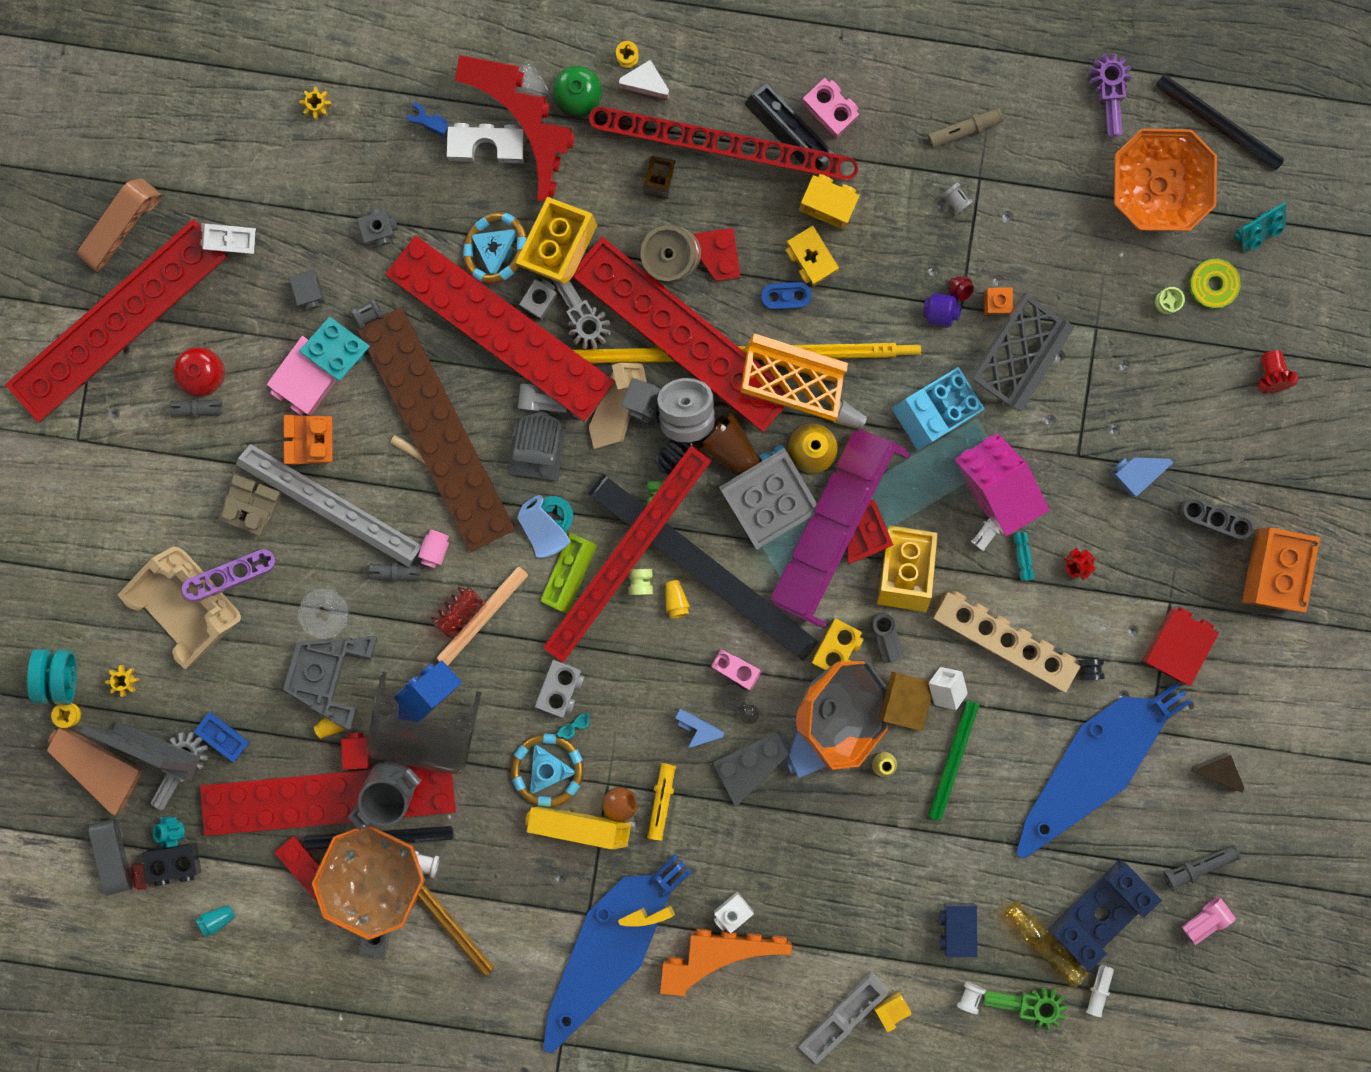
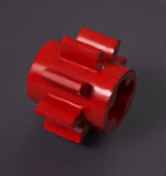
M1075 548L1064 558L1066 562L1065 571L1072 576V579L1080 576L1082 580H1085L1096 570V567L1093 566L1095 557L1087 549L1080 552L1078 548Z

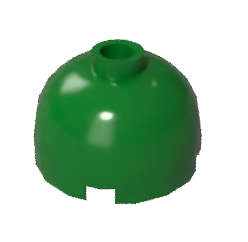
M579 65L570 66L562 70L554 81V101L558 108L566 115L587 116L594 108L600 105L602 99L601 82L598 76L589 68Z

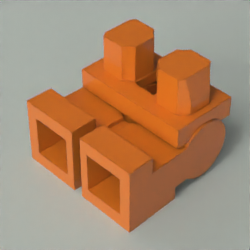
M284 415V438L292 439V441H284L285 465L328 464L333 462L332 416Z

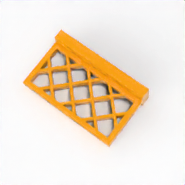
M753 334L745 346L746 360L740 392L836 421L839 412L843 376L847 372L848 363ZM753 357L761 359L766 366L758 369L752 361ZM775 366L786 367L789 373L781 376ZM768 369L776 379L771 383H768L761 374ZM799 373L809 374L812 381L805 384ZM756 376L763 387L758 389L748 386L749 379ZM791 377L799 385V388L793 391L785 381ZM822 381L834 382L835 389L828 391ZM780 384L786 394L783 396L777 395L771 387ZM815 384L823 393V395L817 398L809 389V387ZM803 391L810 402H800L795 394ZM826 398L832 406V410L823 409L819 401Z

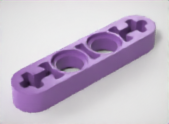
M264 549L243 556L187 579L182 585L181 595L185 601L196 603L269 573L274 567L275 557L272 552ZM259 557H262L264 560L269 559L267 567H264L262 564L254 567L255 572L252 573L251 565L258 563ZM237 565L244 566L247 569L246 576L236 577L233 574V568ZM213 575H220L224 583L220 587H214L210 584L209 578ZM204 579L205 587L197 591V596L187 593L189 585H192L194 588L200 587L203 583L201 580Z

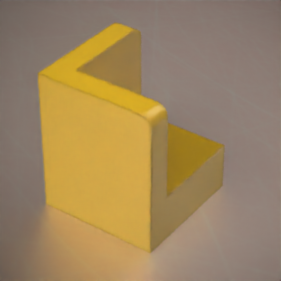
M900 992L883 1000L874 1008L887 1032L895 1029L896 1023L911 1015V1011Z

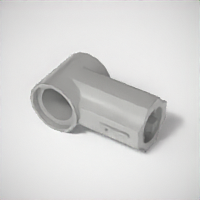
M520 384L517 409L540 412V410L557 413L567 412L566 408L536 386Z

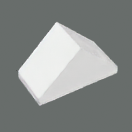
M651 60L624 75L619 80L620 89L668 100L669 89Z

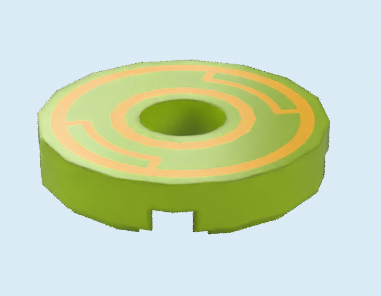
M1209 259L1200 263L1193 271L1189 280L1190 292L1194 300L1209 309H1220L1232 303L1238 296L1241 287L1240 276L1236 268L1228 261L1222 259ZM1211 277H1216L1220 280L1221 288L1218 291H1214L1209 287L1208 282Z

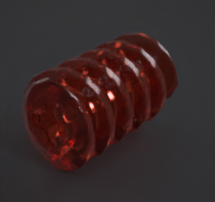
M466 585V589L462 587L457 588L460 596L451 594L453 604L444 602L447 609L446 612L440 609L437 610L441 617L440 619L430 618L433 624L450 639L452 638L449 634L455 636L459 634L456 626L466 627L463 618L469 621L473 619L469 611L479 612L477 603L483 606L486 604L468 585Z

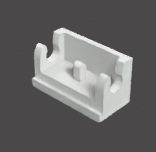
M201 223L202 240H200V245L203 246L202 249L254 254L256 228Z

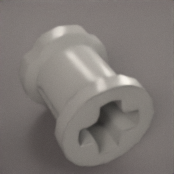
M958 182L941 195L953 207L955 215L960 214L974 202L972 199L967 198L960 189Z

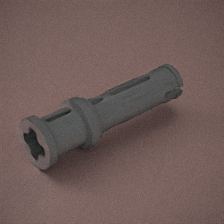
M1232 845L1193 863L1186 861L1183 863V866L1171 871L1167 869L1163 871L1169 888L1174 892L1181 885L1188 882H1197L1198 877L1241 860V856L1237 847Z

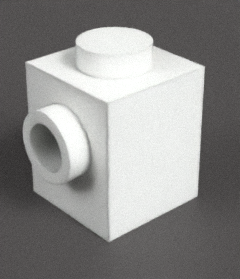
M736 892L714 910L716 915L714 921L722 931L727 929L732 933L748 920L754 912L741 895Z

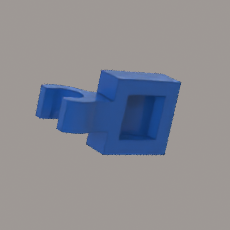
M413 103V108L419 110L420 113L417 117L407 115V119L411 123L420 124L424 128L447 139L449 127L446 124L447 120L437 114L431 117L425 114V110L420 104Z

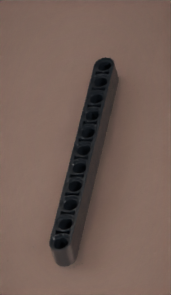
M604 474L601 475L588 492L591 497L630 527H632L646 508V506ZM666 523L652 541L654 546L803 662L819 641Z

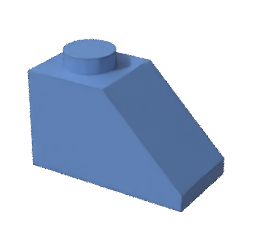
M1134 457L1129 460L1124 458L1114 467L1116 472L1112 477L1133 498L1146 489L1173 462L1171 459Z
M797 731L790 746V759L786 760L791 774L796 773L798 778L826 766Z

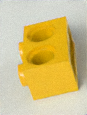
M833 618L811 663L827 670L830 666L826 663V657L832 652L839 655V662L851 661L848 658L852 651L857 652L862 644L863 638L860 637L862 632ZM842 630H847L851 634L850 642L845 645L840 644L837 639L839 632Z

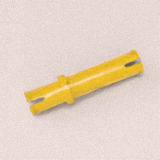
M667 763L660 764L658 783L654 786L656 794L647 838L659 841L663 840L670 795L674 793L672 785L676 766Z

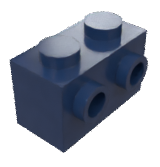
M944 903V910L939 912L940 925H944V935H940V951H944L946 957H977V906L974 903Z

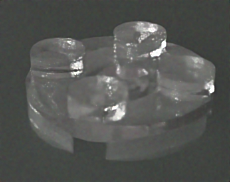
M317 589L308 593L298 610V619L303 630L313 637L320 639L333 638L339 635L349 622V606L344 597L334 590ZM323 606L326 610H330L331 613L328 615L327 621L317 616V613L321 612L320 608Z

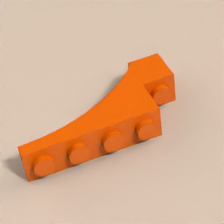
M696 929V932H691L688 962H683L684 958L670 956L668 960H663L660 994L685 996L686 991L703 977L733 962L755 956L791 955L792 943L787 941V937L772 936L771 940L761 939L762 935L747 933L746 937L736 936V932L722 931L721 935L711 934L712 930Z

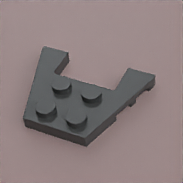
M367 636V638H346L333 641L327 639L297 642L283 688L284 692L343 729L351 732L357 709L333 703L332 701L345 656L350 655L372 660L377 637Z

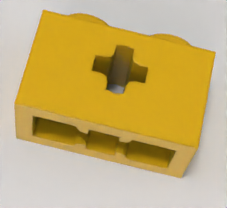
M814 226L809 227L787 241L786 245L788 248L785 249V252L792 263L795 261L801 268L798 273L805 284L809 282L813 287L838 272V265ZM807 252L810 255H816L814 259L815 263H812L810 260L807 262L805 261Z

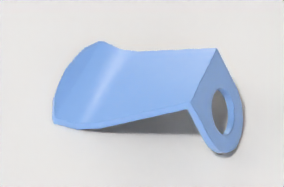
M540 495L532 497L523 504L518 520L535 550L536 557L546 558L563 550L570 543V540L563 529L541 508L543 497ZM537 501L534 506H532L531 508L527 509V507H528L531 503Z

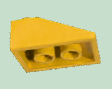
M888 525L887 530L894 545L884 549L877 605L927 612L932 598L938 533Z

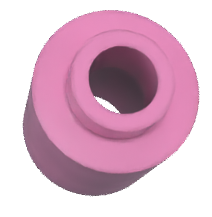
M430 529L429 534L425 535L418 557L422 558L421 563L433 568L436 567V564L442 565L449 546V542H447L449 536Z

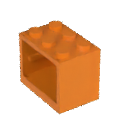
M1271 527L1255 529L1242 603L1287 612L1306 613L1320 537Z

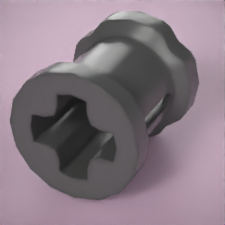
M375 298L370 299L369 303L358 309L355 307L351 309L361 329L365 327V324L377 318H384Z

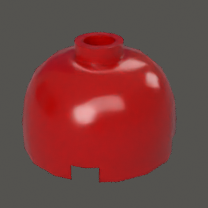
M195 347L185 350L178 356L174 363L173 374L175 382L182 391L190 396L201 398L212 395L221 387L224 382L225 368L224 363L216 353L207 348Z

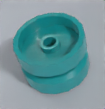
M34 649L29 660L27 674L29 700L32 704H48L50 699H52L54 704L70 705L73 701L77 684V662L74 651L57 650L53 655L50 649Z

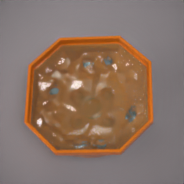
M370 826L364 827L362 830L356 828L333 837L315 875L312 886L324 919L370 940L404 927L425 879L412 845Z

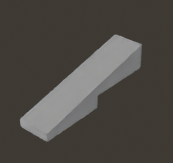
M871 971L799 1045V1048L817 1065L852 1032V1028L888 995L889 988Z

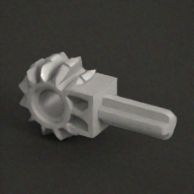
M553 280L569 308L566 311L571 319L569 326L576 328L569 331L570 336L578 335L574 340V344L578 345L584 340L582 344L583 349L588 348L589 342H591L593 349H597L595 341L599 340L604 345L606 341L601 335L610 336L611 334L609 330L603 329L611 325L609 320L602 321L606 314L601 312L596 317V307L591 309L587 300L582 302L570 280L566 284ZM588 322H592L597 326L596 331L590 335L583 332V326Z
M184 732L178 734V739L172 737L169 740L171 744L179 748L188 747L193 754L200 756L196 768L202 769L204 767L200 760L208 759L206 754H202V751L207 750L208 746L200 747L199 744L203 741L201 737L194 741V732H190L187 738ZM162 770L167 774L153 797L151 805L156 809L164 810L178 783L185 781V779Z

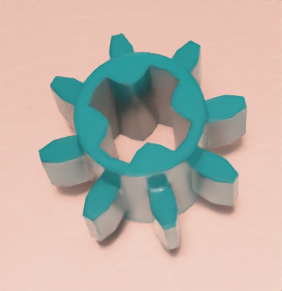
M177 817L159 818L160 824H155L153 827L155 842L161 843V847H177L178 840H182L185 834L182 822H177Z

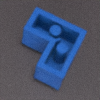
M442 660L435 666L429 664L420 673L422 675L420 679L415 676L405 685L406 688H403L394 697L396 702L389 709L409 730L422 721L462 683Z

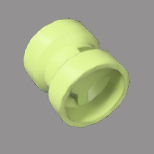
M1176 287L1164 289L1155 298L1157 310L1165 315L1180 310L1185 302L1183 292Z
M632 569L628 574L630 579L628 595L653 594V586L650 584L652 569Z

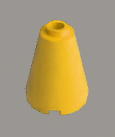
M806 424L793 432L787 449L788 455L796 468L803 472L814 474L828 469L833 464L837 456L838 447L837 441L829 429L819 424ZM812 441L818 443L820 447L818 450L811 448Z

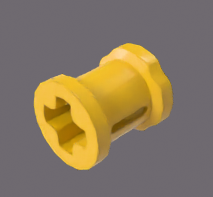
M623 41L616 48V59L621 67L626 69L632 68L638 62V48L633 42ZM626 50L631 51V55L628 59H624L623 54L626 53Z

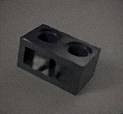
M197 843L152 849L142 853L146 883L154 882L155 886L170 884L169 879L179 878L180 882L195 880L194 876L201 873ZM181 857H186L190 861L188 870L181 868L179 865ZM156 861H161L165 865L164 873L161 874L155 870L154 864Z

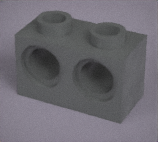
M632 377L621 406L629 410L628 415L637 418L641 422L649 425L652 424V421L660 423L657 398L661 389Z

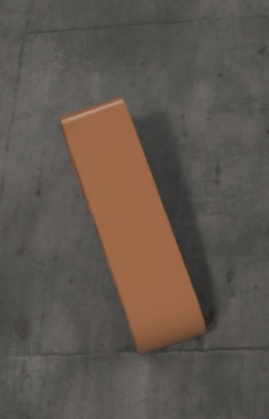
M143 178L127 182L85 239L76 255L95 272L100 271L111 259L140 216L156 207L162 198V194Z

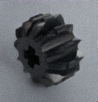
M671 439L655 458V464L664 474L666 473L669 476L691 445L695 446L692 442H677Z

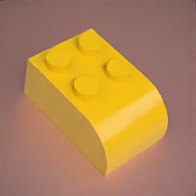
M547 197L519 254L516 265L566 284L573 277L597 228L593 214Z

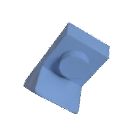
M681 708L675 716L679 720L678 725L688 731H691L692 728L697 729L688 748L722 738L724 735V731Z

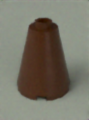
M728 411V417H725L724 414L719 416L715 420L713 430L702 441H695L694 445L698 450L738 476L760 463L761 460L736 416L731 411Z

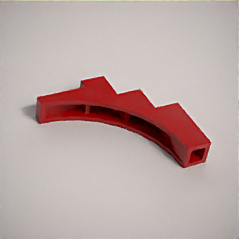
M459 55L455 81L474 86L493 96L512 113L526 133L536 158L539 180L537 200L545 202L547 197H554L557 182H553L554 172H559L561 157H557V154H567L568 149H573L575 134H571L572 128L543 122V118H548L550 103H546L547 97L518 92V87L522 88L525 76V73L521 72L522 66Z

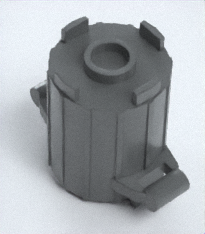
M387 761L380 762L367 775L359 793L358 803L348 818L359 830L372 825L389 827L400 822L407 812L415 788L421 780L405 764L401 765L398 762Z

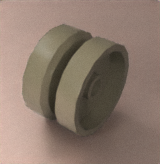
M665 225L655 228L647 234L641 245L640 256L644 268L651 276L663 281H677L685 279L695 272L700 263L701 249L699 241L691 231L684 227ZM669 249H672V251H673V256H672L671 258H669V256H670V254H671V253L668 251Z

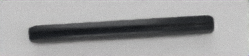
M1163 75L1156 85L1159 89L1268 166L1277 170L1283 164L1284 158L1169 76Z
M452 826L383 831L406 843L444 841L454 838ZM340 834L305 836L303 840L304 849L328 848L333 837ZM383 839L386 844H391L388 840Z

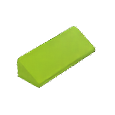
M572 533L568 535L570 543L561 551L540 602L565 613H569L597 548V544Z

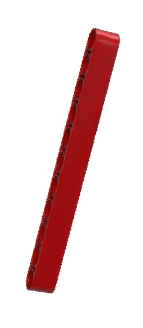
M596 107L589 115V121L594 128L612 134L814 175L822 174L829 178L843 181L853 180L859 172L857 162L848 156L606 107ZM605 112L608 116L607 123L602 126L597 125V115ZM626 117L631 118L632 127L627 131H623L620 128L621 120ZM654 122L657 126L656 133L651 136L646 135L644 132L645 125ZM674 127L681 129V137L676 141H672L669 138V131ZM698 132H703L706 135L705 143L700 146L695 145L693 142L694 135ZM727 137L731 141L730 147L725 151L719 150L717 146L719 139ZM747 142L755 144V152L750 156L742 153V147ZM776 147L780 150V156L777 160L771 161L767 159L766 153L769 148ZM801 152L804 154L805 160L802 165L795 166L791 163V157L794 153ZM820 157H825L830 161L829 167L824 171L818 170L815 166L817 159ZM845 162H850L854 165V172L849 176H845L840 172V167Z

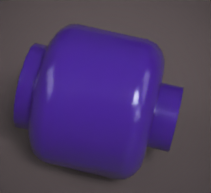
M934 293L930 298H926L923 317L927 319L928 324L949 328L953 325L954 320L959 321L961 306H957L955 296Z

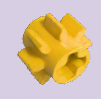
M314 87V92L308 93L304 91L306 97L305 100L300 101V104L307 106L303 113L306 116L313 113L315 120H318L319 115L322 114L328 116L326 110L327 107L332 106V103L325 99L329 94L326 91L320 94L317 87ZM316 99H319L321 104H317V108H314L311 103H315Z
M119 665V672L109 670L112 676L105 683L111 684L112 689L110 693L120 691L121 697L126 696V690L135 692L134 682L139 681V678H134L132 674L135 669L132 668L125 671L124 665ZM125 676L124 682L126 685L120 686L121 680L118 677Z

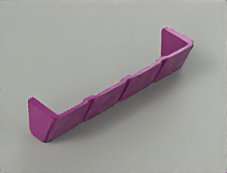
M862 429L852 433L837 463L838 468L831 475L816 505V513L809 520L792 554L793 559L791 563L787 564L771 596L775 606L815 626H826V622L813 615L892 456L897 455L909 459L910 454L905 452V448Z

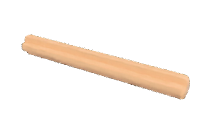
M517 567L439 654L437 657L439 662L442 660L448 666L527 578L528 574L521 567Z

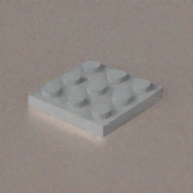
M785 448L719 487L756 550L811 518L816 513L817 503Z

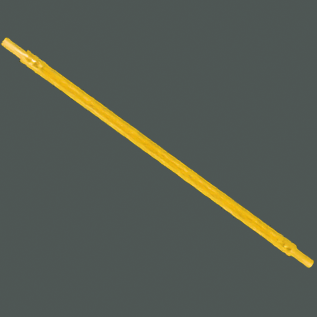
M896 343L792 345L833 359L896 358V355H921V345H896ZM738 346L745 352V346ZM659 348L573 350L591 364L675 362Z

